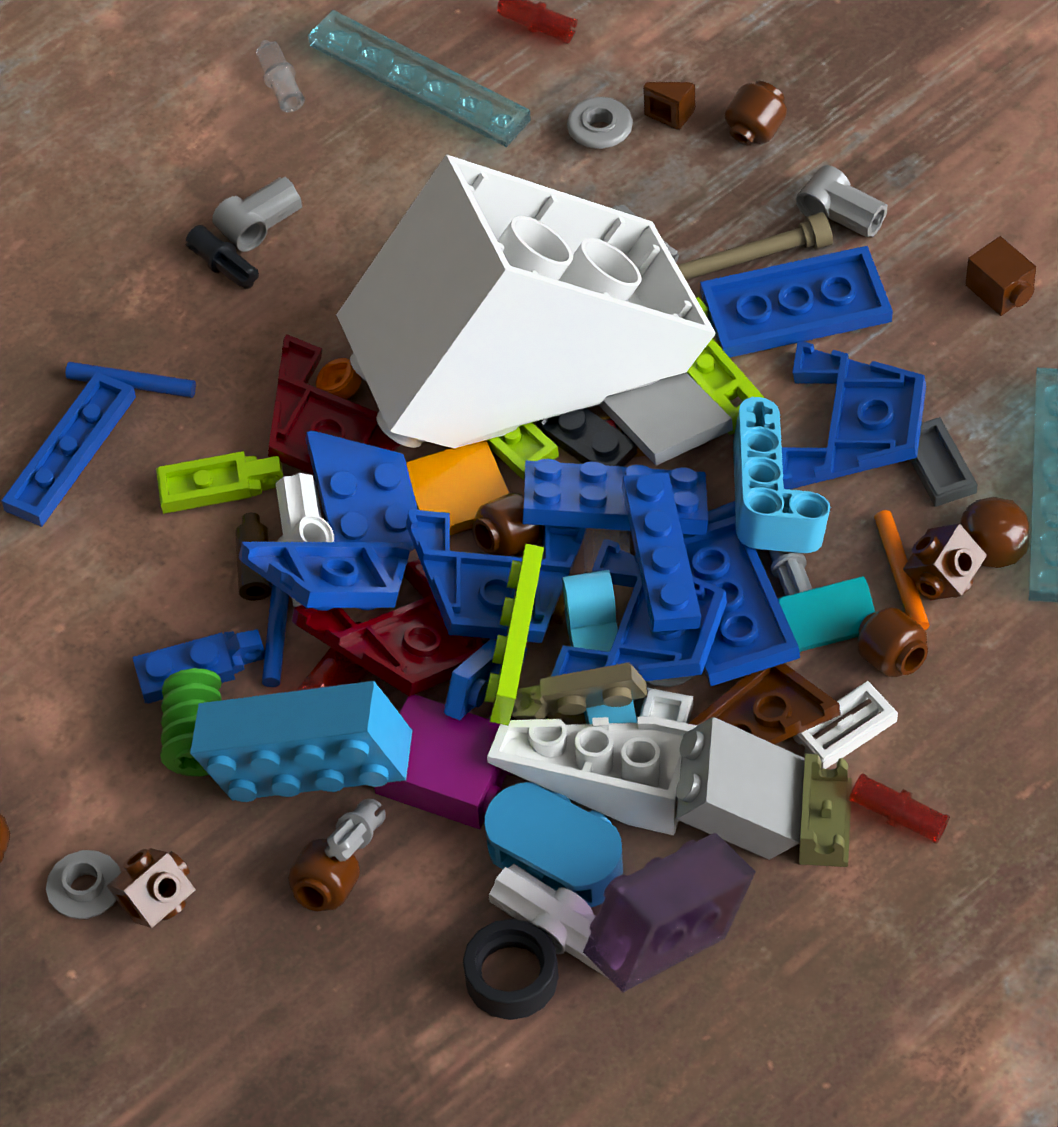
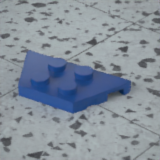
M317 431L306 432L305 440L325 521L332 528L334 542H406L411 545L410 552L413 551L415 547L406 527L408 510H418L404 454Z
M242 542L239 559L306 608H314L321 611H327L332 608H358L369 611L376 608H395L411 545L406 542Z

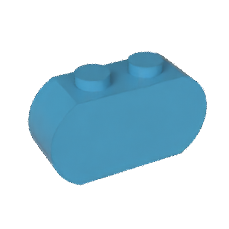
M532 782L519 783L507 787L499 792L490 802L485 814V831L488 853L494 865L504 869L515 864L556 891L558 888H566L575 892L590 908L604 903L617 891L623 877L622 842L617 828L603 814L593 810L587 812L572 804L566 796L546 790Z

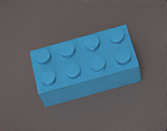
M369 681L199 703L190 754L232 801L250 802L259 797L276 795L293 797L302 792L319 790L336 792L345 787L362 785L379 787L387 784V782L405 781L413 730L376 682Z

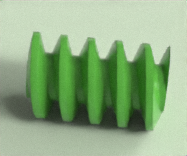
M198 668L181 670L171 674L164 680L162 685L163 700L161 708L163 716L161 718V725L163 731L161 734L162 749L160 757L162 763L169 770L177 774L186 776L209 775L190 754L199 703L222 700L221 694L218 691L222 685L221 678L214 671Z

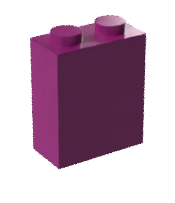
M415 694L408 696L400 711V715L413 730L406 780L387 782L383 786L374 787L375 794L480 830L485 821L486 810L490 802L503 790L501 785L506 775H513L487 762L488 753L500 724L490 722V719L469 712L462 719L457 720L443 713L445 704Z

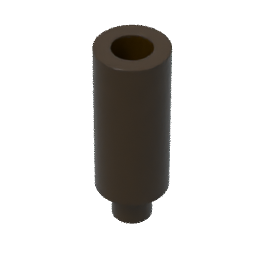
M250 512L242 516V525L238 526L235 531L239 595L243 599L256 601L263 600L271 595L272 583L241 562L239 553L242 542H269L268 528L260 523V516L257 513Z

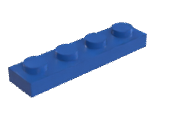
M96 371L1 500L4 511L42 527L136 398L134 387Z
M669 473L623 475L622 492L652 631L700 628L701 613Z

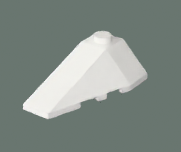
M637 716V723H609L608 717L592 718V724L565 725L560 719L510 720L509 726L500 724L488 753L487 762L550 791L562 794L568 799L624 824L674 835L679 822L676 819L678 805L676 788L680 780L682 757L680 754V744L683 734L695 728L696 725L656 716Z

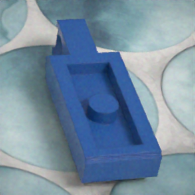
M256 629L234 634V631L221 632L132 658L144 701L149 704L163 700L162 685L164 680L173 673L192 668L214 671L220 676L221 682L224 683L235 680L234 674L244 670L245 664L263 660L265 650L260 633Z
M491 638L452 672L443 712L445 715L460 720L474 707L479 708L483 704L490 673L499 674L501 664L492 663L496 640ZM525 647V652H524V658H523L522 667H523V665H524L525 658H526V653H527V649H528V648H526V647Z

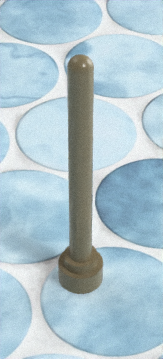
M824 212L805 217V222L799 223L797 229L677 266L685 280H689L800 245H804L805 248L813 246L815 250L833 244L832 231Z

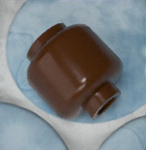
M757 81L755 84L747 83L741 86L725 111V120L731 128L730 135L738 142L748 146L752 142L760 144L769 142L787 114V108L783 102V94L776 87L764 81Z
M509 493L479 507L472 531L474 539L482 551L491 555L513 556L524 551L526 544L535 545L540 537L541 526L523 524V495Z
M885 608L877 613L869 614L860 624L858 652L885 676L899 677L910 675L920 668L927 657V634L921 625L900 609Z
M325 838L312 840L303 848L291 867L288 876L290 888L297 902L312 911H329L340 907L357 883L360 874L359 863L354 854L343 862H340L335 856L329 858L326 855L325 849L329 844Z

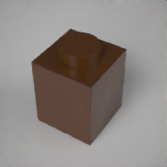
M999 236L968 258L965 285L1002 316L1015 306L1021 307L1030 300L1034 293L1036 266L1004 238Z

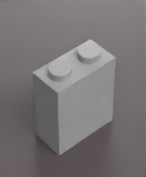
M715 717L709 718L683 734L680 744V754L682 756L680 780L676 788V796L678 798L677 820L769 860L800 843L805 758Z

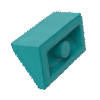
M865 577L834 583L778 599L799 646V652L859 637L860 624L865 617L875 612Z

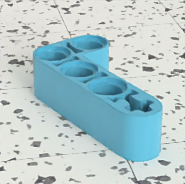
M751 397L745 399L740 404L733 439L737 537L744 545L755 549L795 553L815 552L823 543L830 504L825 497L815 492L784 489L780 411L778 406L766 398Z
M603 570L562 577L565 617L571 647L609 652L618 632L615 597L610 571ZM633 700L629 705L622 707L601 705L588 707L584 712L586 724H592V718L608 717L609 723H637Z

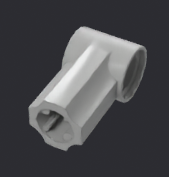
M824 165L819 168L795 199L799 210L806 217L824 212L827 218L867 238L875 236L887 215V204L850 186L848 178L840 170L830 165Z
M280 177L244 200L238 196L225 199L215 209L212 222L238 250L247 252L255 249L262 243L270 227L303 208L301 197L288 178Z

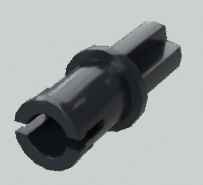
M203 225L195 226L188 233L185 240L187 242L186 247L206 260L210 270L214 273L222 272L239 287L249 289L253 286L254 281L259 277V272L236 253V247L232 243L223 242Z

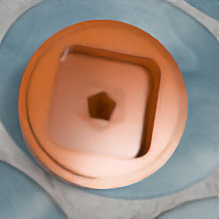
M338 358L330 361L320 370L316 379V387L341 398L348 399L358 390L362 377L353 369L349 359Z

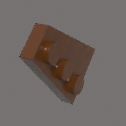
M783 663L746 675L688 724L698 726L709 718L715 717L775 745L841 715L840 704Z

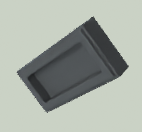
M941 417L923 422L921 424L917 458L910 459V462L934 506L937 507L977 493L978 484Z

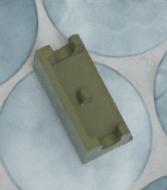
M805 753L799 864L848 867L852 778H848V763L843 758L838 759L835 769H824L821 767L819 754Z

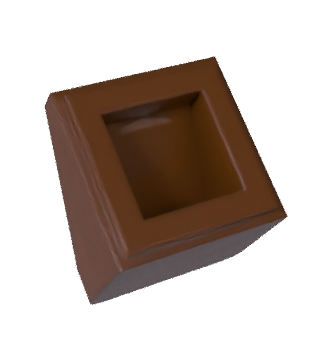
M646 82L643 86L644 114L680 130L694 113L695 84L690 82Z

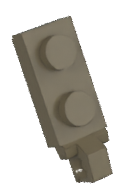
M629 662L541 678L540 685L517 689L512 716L516 720L544 719L546 715H555L556 713L578 715L584 713L586 708L601 705L622 707L629 705L634 699L647 697V684L645 679Z

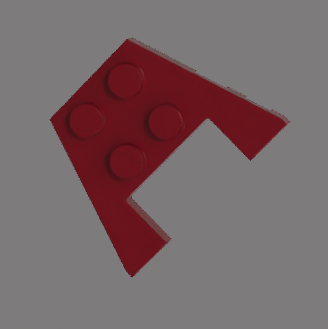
M288 334L285 335L268 457L279 456L280 462L314 475L305 440L306 432L317 431L395 451L401 446V444L392 440L382 431L376 418L378 412L307 384L322 358V348Z
M419 559L407 563L404 577L424 597L423 599L358 625L354 623L342 608L321 611L300 605L294 607L292 622L296 626L408 696L450 680L452 672L484 645L479 637L449 635Z

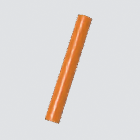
M889 510L880 511L874 516L906 615L921 625L924 630H927L930 624L914 581L903 570L908 559L892 512Z

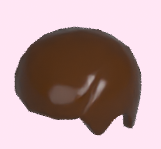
M998 497L976 500L963 512L960 525L987 555L981 566L994 568L1016 564L1027 553L1030 534L1028 517L1013 500Z

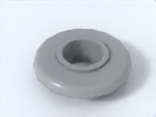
M594 97L578 103L569 113L567 120L569 135L577 143L588 148L597 149L613 147L624 141L631 133L633 125L631 113L622 102L608 97ZM596 122H605L610 124L604 128H594L590 126Z
M81 850L68 854L55 864L48 875L46 892L49 902L59 913L72 919H89L103 914L117 900L107 885L121 874L118 864L110 856L99 851ZM92 875L97 877L95 884L87 890L76 891L71 888V884L79 876Z

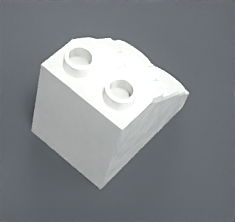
M447 154L336 314L353 350L350 363L357 374L367 381L380 411L376 417L378 425L392 440L410 448L419 447L424 441L455 449L504 436L516 430L520 425L603 404L607 396L648 386L660 379L686 373L716 334L652 221Z

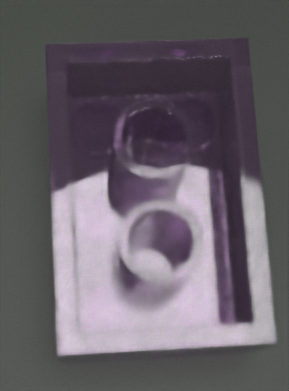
M716 832L697 842L690 840L682 845L677 852L663 859L656 857L650 860L642 869L628 876L621 874L608 884L604 891L605 900L601 910L590 924L589 929L591 933L583 953L623 993L725 939L756 871Z

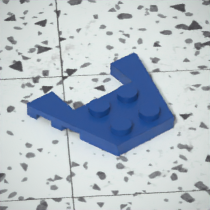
M797 341L792 372L795 383L837 385L827 447H782L784 489H794L917 458L926 393L924 375L872 361L868 365L850 360L847 353L833 350L829 354L815 350L812 343Z
M409 509L406 527L449 635L497 639L498 635L506 636L508 626L499 625L505 597L514 599L515 589L507 588L512 560L521 562L522 558L450 551V513ZM544 525L542 531V547H544L527 642L542 643L563 592L562 577L569 576L582 545L586 528Z
M604 539L592 572L609 570L613 585L634 587L612 648L609 652L563 645L551 677L628 662L632 664L645 681L702 675L727 604L725 590L692 576L701 613L700 628L653 632L636 555L634 556L621 550L619 543Z

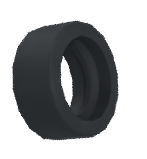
M506 919L490 923L478 930L468 942L463 957L467 992L476 1006L492 1017L508 1020L529 1017L543 1009L555 994L559 975L554 944L545 931L530 922ZM510 947L526 949L536 955L540 964L539 976L534 983L522 990L510 992L497 990L486 984L482 977L481 969L483 962L489 955L499 949Z

